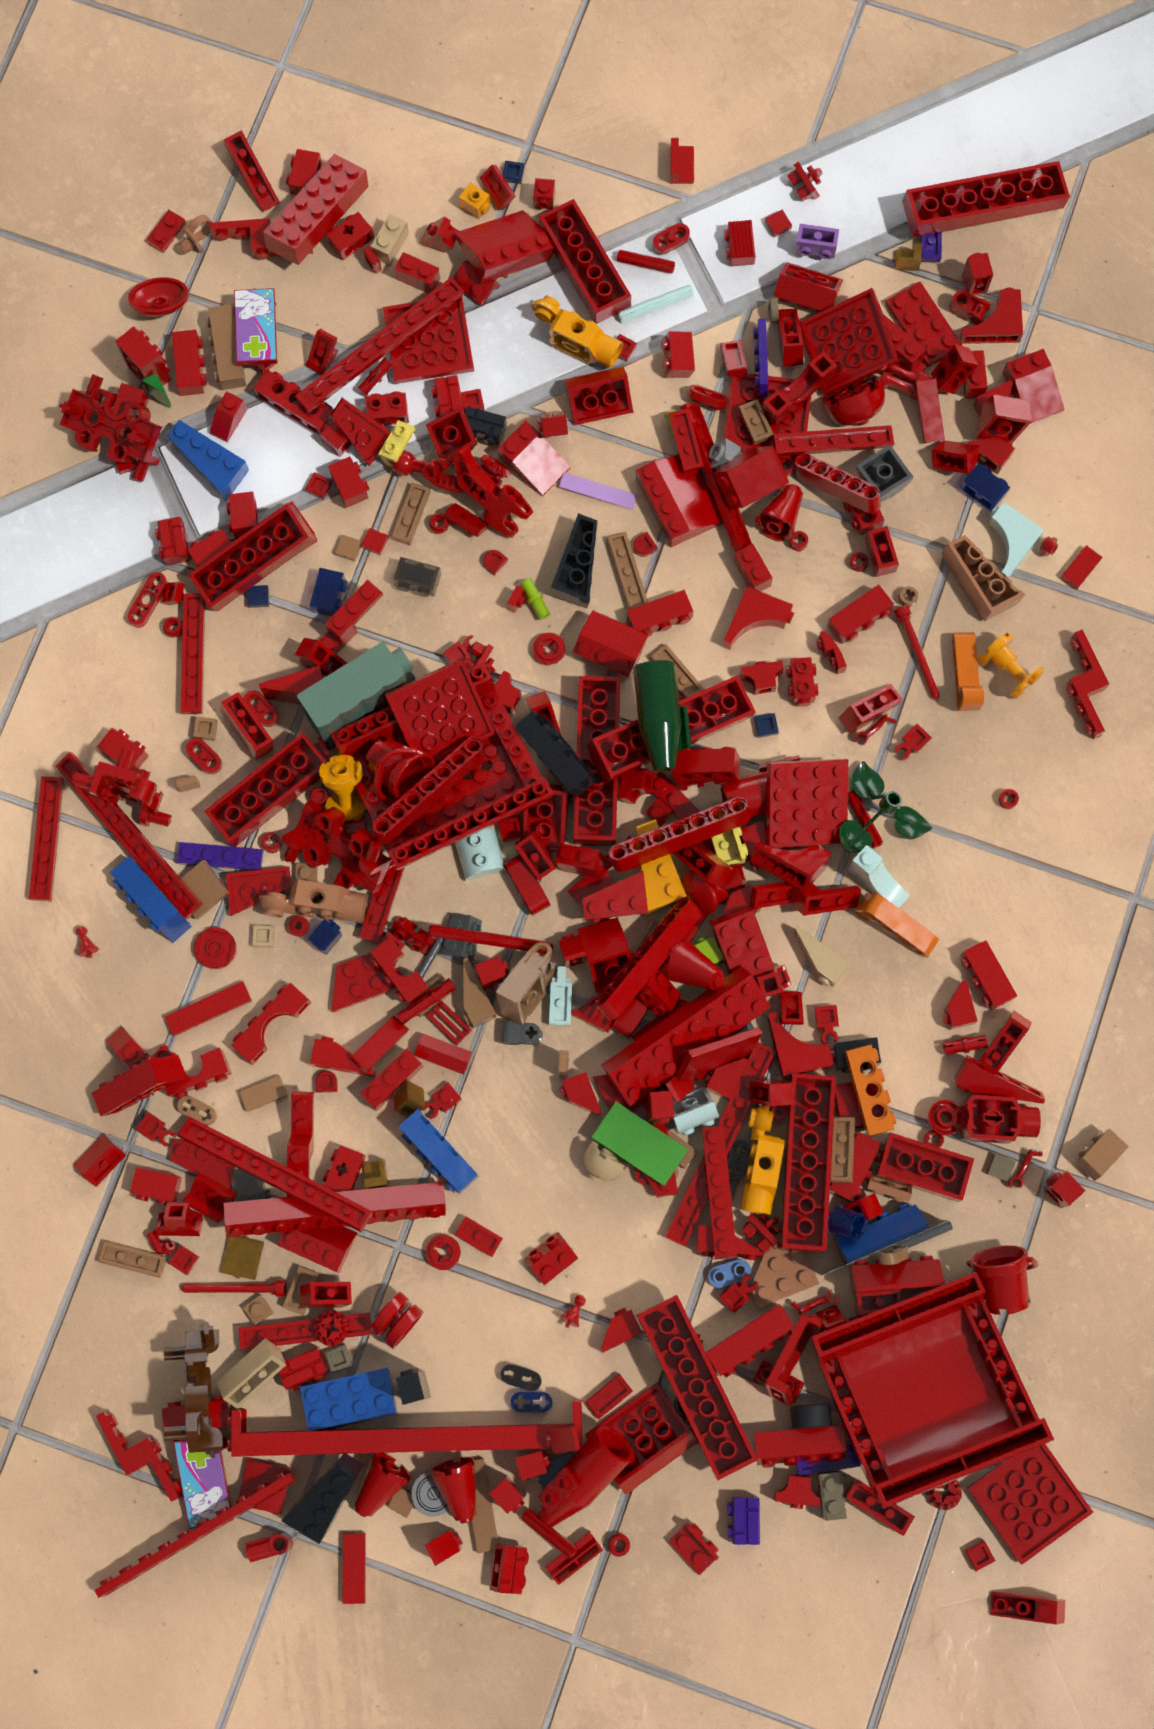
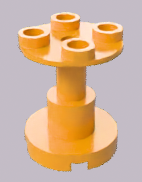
M1007 632L996 639L987 648V654L985 656L981 654L977 661L982 666L993 661L1001 671L1006 669L1019 683L1010 693L1011 697L1014 696L1017 699L1024 693L1028 683L1032 686L1040 679V675L1044 671L1042 667H1039L1030 675L1026 673L1015 661L1017 656L1008 647L1014 637Z
M349 755L333 756L330 758V762L321 764L319 769L321 782L325 787L335 792V794L327 799L325 809L328 810L331 807H336L345 813V821L359 820L362 818L366 808L359 793L353 789L363 776L361 763L354 761V757Z

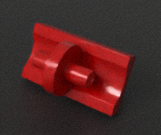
M799 162L793 164L795 169L787 177L793 186L802 180L804 181L805 185L796 190L802 201L812 196L814 199L820 197L812 182L815 181L816 185L822 182L820 180V176L823 174L821 168L814 169L810 165L807 167L809 173L806 174Z
M477 641L474 642L468 652L477 658L474 662L467 657L463 659L467 670L484 662L491 675L494 674L495 668L492 664L495 660L489 658L485 662L494 647L490 644L484 646Z
M751 1213L747 1217L748 1222L741 1229L745 1236L751 1239L759 1232L763 1237L755 1245L763 1254L772 1248L775 1250L779 1248V1241L769 1232L772 1230L777 1235L781 1231L776 1226L779 1219L776 1216L769 1219L764 1215L761 1218L765 1223L763 1225Z

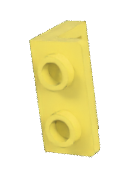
M399 420L397 421L379 452V456L386 466L392 468L391 461H398L415 432L414 426Z
M740 827L711 838L715 854L729 866L745 863L746 856L748 855L746 844H741L739 836H742Z

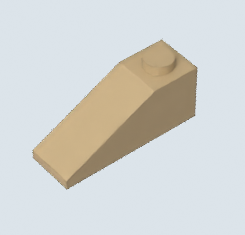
M797 926L794 934L815 974L819 976L818 980L825 986L831 985L834 987L850 963L800 926Z

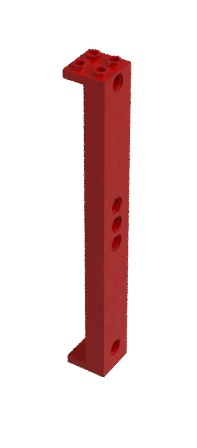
M582 1400L572 1401L573 1423L336 1429L326 1431L247 1432V1410L238 1409L231 1410V1415H228V1429H231V1438H228L227 1447L228 1452H231V1457L548 1448L546 1436L550 1435V1430L577 1425L581 1448L583 1446Z

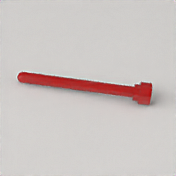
M909 605L897 608L893 611L895 618L903 624L933 699L937 700L940 694L911 624L910 615L912 613Z
M276 1279V1282L271 1284H184L181 1290L184 1293H271L276 1297H286L287 1283L286 1279Z

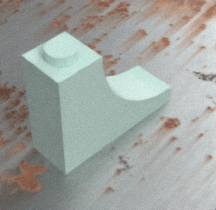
M1003 502L1000 508L996 506L990 513L991 520L989 525L999 534L1003 541L1006 561L1001 574L1004 577L1010 578L1040 539L1044 530Z
M868 845L852 861L848 872L873 893L883 896L898 908L910 897V894L889 874L884 866L883 858Z

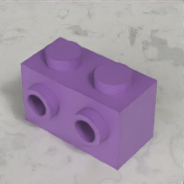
M800 223L795 253H799L802 256H819L822 259L834 258L839 229Z

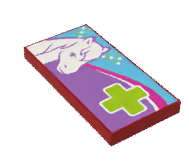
M275 289L234 290L237 366L278 364Z
M187 1439L174 1440L173 1444L188 1527L193 1529L197 1528L196 1524L206 1518H209V1520L217 1516L216 1512L226 1506L229 1509L232 1507L222 1450L215 1454V1458H211L210 1454H206V1452L189 1453Z

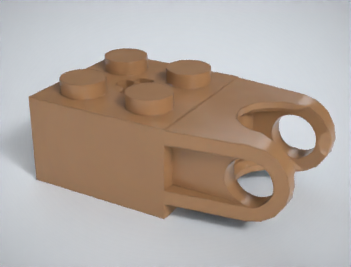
M537 943L532 946L518 964L510 969L505 981L498 985L496 996L501 1015L523 1025L546 995L545 988L556 971L555 964L551 961L552 948L547 943ZM539 949H546L548 951L545 956L536 955ZM547 965H550L551 969L546 972Z

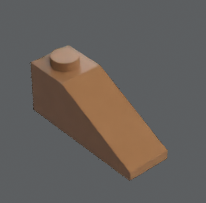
M468 958L463 959V1006L466 1012L462 1015L467 1025L472 1024L475 1029L496 1018L497 1015Z

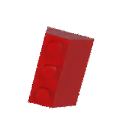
M786 262L780 272L774 296L778 297V300L782 302L791 301L797 303V306L801 308L810 307L820 313L835 305L843 279Z
M623 366L564 379L574 425L633 413L628 376Z
M592 610L578 636L573 653L629 678L633 674V667L638 664L649 635Z
M335 1226L328 1229L314 1228L306 1231H287L282 1234L277 1246L340 1273L358 1233L343 1226Z

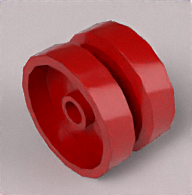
M399 1292L382 1308L369 1328L377 1336L383 1335L390 1328L384 1338V1342L392 1349L405 1338L424 1313L417 1305H412L403 1312L409 1303V1298L402 1292Z

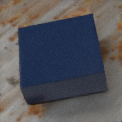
M505 160L503 176L508 183L522 184L525 163Z
M268 585L253 586L248 590L249 608L269 607Z
M775 713L754 716L758 738L779 734Z

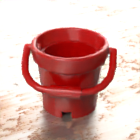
M385 737L388 740L383 742L379 739L370 748L366 756V760L369 761V767L365 765V769L374 776L373 786L379 798L386 803L394 804L435 768V761L431 755L419 751L416 748H409L391 737ZM382 784L389 789V792L395 799L388 798L381 792Z
M1015 1245L996 1246L976 1253L970 1261L966 1262V1265L972 1268L974 1273L977 1272L986 1291L984 1299L990 1313L1000 1315L999 1309H1005L1007 1314H1014L1029 1307L1028 1302L1031 1303L1027 1270L1035 1269L1039 1264L1035 1258L1028 1257L1026 1249Z

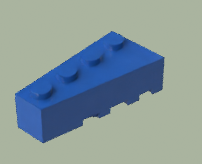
M178 420L167 435L172 446L227 502L229 494H233L249 471L246 461L181 420Z
M130 856L110 872L115 878L112 881L120 891L124 888L127 892L124 896L132 905L136 902L139 906L136 910L144 918L148 916L151 919L149 925L156 932L160 930L172 943L192 927Z
M418 1109L398 1126L404 1132L401 1137L409 1145L412 1143L416 1145L418 1150L415 1152L423 1161L428 1159L433 1164L430 1168L438 1177L442 1174L448 1180L444 1184L453 1193L457 1190L461 1194L479 1177Z

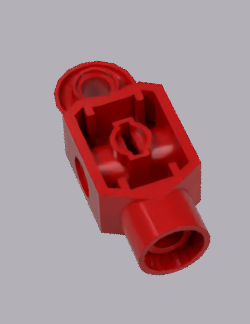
M971 1095L965 1099L961 1107L950 1100H939L932 1105L928 1114L929 1124L938 1134L952 1135L960 1131L965 1141L1009 1144L1015 1141L1017 1137L1037 1138L1041 1127L1039 1108L1019 1106L1015 1097ZM941 1113H945L949 1117L947 1124L941 1121Z

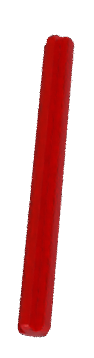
M433 924L430 925L428 931L431 937L529 951L537 943H547L552 948V952L554 948L553 943ZM539 949L536 953L546 954L548 951L546 949Z

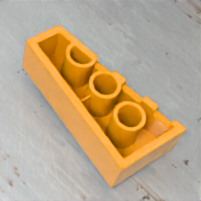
M656 819L636 826V837L659 828ZM670 854L640 865L641 871L644 870L648 906L646 916L673 907L682 897L686 896Z

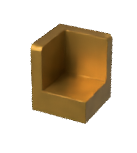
M914 243L912 250L897 249L895 253V270L919 271L922 243Z
M406 1080L394 1092L395 1112L408 1118L417 1109L422 1111L425 1108L424 1089Z
M384 1159L363 1164L365 1173L364 1185L366 1189L388 1186Z

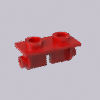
M400 916L397 921H394L391 933L399 940L409 944L414 951L426 955L429 946L431 947L435 940L422 928L415 933L414 930L417 928V925L406 917L402 918Z

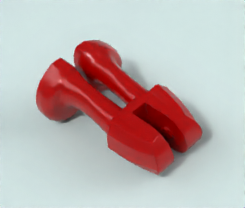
M899 364L884 369L880 377L884 389L888 386L898 388L910 394V398L917 400L915 382L933 379L923 371L918 375ZM894 373L901 377H904L905 379L913 382L914 384L896 378L891 374Z

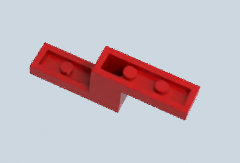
M270 218L210 222V231L213 239L226 240L228 238L244 239L250 237L254 258L266 259L275 256L284 258L266 248L263 232L271 224Z
M367 579L325 623L328 632L319 641L337 654L358 633L355 624L383 596V592ZM300 660V663H301L306 669L311 668L310 666H308L307 664H305L303 661Z
M1081 629L1071 637V646L1075 652H1078L1080 664L1087 672L1070 678L1066 684V690L1069 697H1073L1076 703L1075 709L1077 714L1084 719L1086 732L1089 735L1091 734L1093 739H1096L1105 732V729L1089 697L1106 690L1109 682L1083 629Z
M788 882L759 885L752 888L750 906L753 909L791 903L803 916L857 908L861 888L854 885L820 890L812 884L804 892Z
M292 1091L291 1135L287 1144V1167L310 1179V1161L314 1152V1092Z
M105 1411L96 1416L126 1476L137 1472L151 1463L170 1501L173 1502L183 1496L181 1493V1483L178 1479L174 1480L171 1474L172 1466L167 1459H163L160 1453L162 1447L157 1439L153 1440L152 1437H148L128 1449V1441L123 1433H119L116 1427L118 1422L113 1413L109 1414L108 1411Z

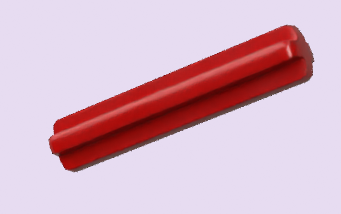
M619 250L617 254V261L667 273H673L675 269L674 261L625 250Z
M854 791L848 793V801L863 828L871 817L861 798ZM872 823L865 831L871 834L873 838L871 846L875 849L880 847L883 841L874 823Z
M527 1509L523 1513L522 1520L566 1557L572 1559L576 1555L577 1547L553 1527L546 1525L531 1509Z

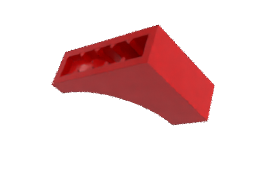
M1009 287L1000 290L997 298V307L993 314L978 325L962 328L959 336L960 342L962 344L1020 343L1023 336L1021 289Z
M747 586L724 638L723 647L730 650L742 634L757 627L774 626L784 629L786 623L790 624L795 613L792 612L793 604Z
M759 842L755 847L750 862L806 892L826 869L832 852L819 845H811L801 850H783Z
M777 1012L767 1015L782 1079L791 1077L792 1073L806 1074L834 1066L833 1062L836 1061L834 1049H830L829 1044L812 1045L802 1042L793 1037L783 1027Z

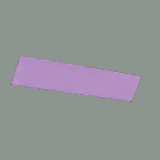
M565 472L559 485L561 488L632 510L637 498L636 494Z

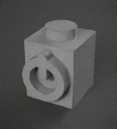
M726 438L719 443H715L709 452V457L712 459L711 467L715 470L720 469L741 454V447Z

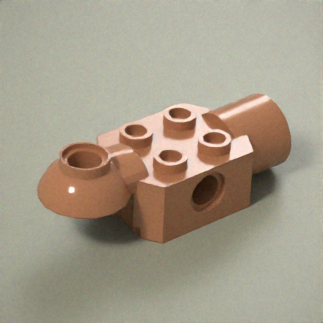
M297 879L294 880L290 900L287 899L286 895L275 892H268L267 896H259V900L265 909L264 914L272 917L281 918L283 913L297 914V912H301V915L313 918L314 915H320L322 919L334 921L337 918L339 920L363 923L367 911L368 894L353 892L342 886ZM323 899L321 903L315 904L317 900Z

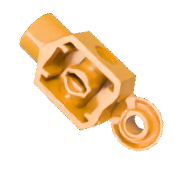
M546 295L543 299H538L531 303L530 307L539 320L545 323H552L549 329V342L553 347L588 365L597 361L608 368L614 366L621 353L623 342L603 333L595 322L582 319L576 312L560 309L559 302L551 296Z
M760 1105L757 1109H751L748 1127L753 1128L751 1141L756 1142V1144H752L749 1159H753L752 1166L749 1165L746 1171L745 1180H749V1183H745L741 1210L771 1215L785 1140L764 1135L765 1131L770 1132L773 1120V1111H769V1106ZM759 1161H767L769 1169H762L759 1166Z

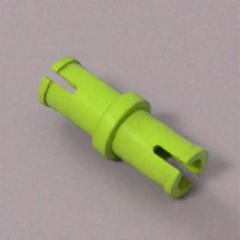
M531 578L524 580L520 583V586L524 589V593L528 598V604L532 605L539 620L547 618L551 613L542 600L543 595L537 591Z

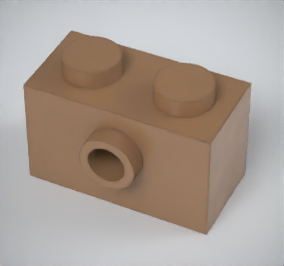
M1110 1128L1105 1132L1100 1130L1091 1139L1094 1143L1090 1147L1086 1145L1078 1153L1080 1158L1075 1162L1094 1181L1102 1177L1129 1147Z

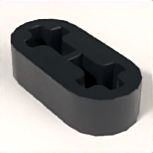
M736 1141L730 1149L727 1159L728 1169L733 1168L735 1162L739 1163L737 1170L741 1171L740 1175L736 1174L735 1177H732L731 1172L728 1171L730 1181H738L744 1175L750 1155V1146L745 1141ZM743 1145V1149L747 1152L741 1155L740 1160L736 1159L738 1153L734 1149Z
M512 1364L506 1365L501 1370V1379L506 1384L528 1391H535L541 1385V1376L533 1370ZM513 1368L514 1373L521 1376L520 1379L512 1378L511 1381H508L504 1373ZM532 1374L535 1375V1380L538 1381V1384H534L532 1388L528 1387V1382L522 1380L523 1376L530 1378Z

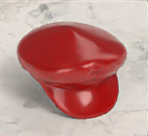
M692 870L686 872L681 879L686 896H689L700 908L702 914L706 916L713 914L718 905L726 903L729 899V894L726 890L705 882Z

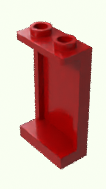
M811 1314L809 1316L801 1315L765 1383L769 1396L787 1406H790L793 1401L790 1386L787 1385V1382L811 1336L824 1332L821 1320Z

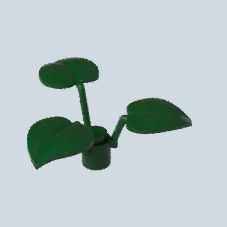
M865 761L857 766L851 779L854 793L862 799H866L869 796L872 800L881 799L879 802L880 810L863 828L855 820L845 821L840 826L839 839L841 846L846 851L860 853L866 845L871 846L873 838L865 830L882 813L890 814L894 811L893 817L897 819L894 827L898 834L905 839H916L932 829L926 819L917 811L908 806H899L902 798L897 792L883 793L885 786L882 778Z

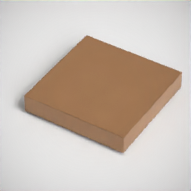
M202 860L181 878L203 904L193 914L195 919L201 918L229 894L206 860Z

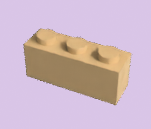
M266 1338L217 1381L222 1398L237 1409L286 1366L280 1348Z

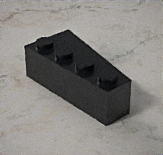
M578 513L549 595L587 609L590 602L598 520Z
M532 710L515 726V729L526 740L528 745L538 754L539 759L550 768V773L562 782L561 787L569 795L572 793L579 797L597 780L550 720Z
M344 1453L299 1501L290 1508L282 1522L320 1544L330 1530L364 1464Z

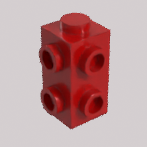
M811 657L790 659L789 666H786V676L791 679V685L788 686V696L793 699V704L809 706L811 703H814L815 696L819 694L818 684H814L813 677L816 676V664H812Z

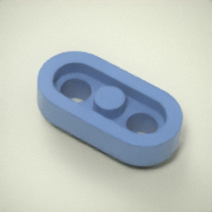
M742 1259L715 1266L709 1271V1283L715 1288H723L729 1286L733 1281L737 1283L742 1282V1277L746 1273L751 1274V1267L748 1262ZM738 1266L744 1268V1273L742 1275H739L736 1272V1268ZM716 1273L723 1274L722 1281L715 1279Z

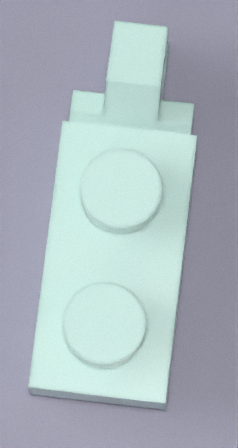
M558 966L557 977H552L550 987L549 1025L570 1026L572 983L571 978H566V967Z

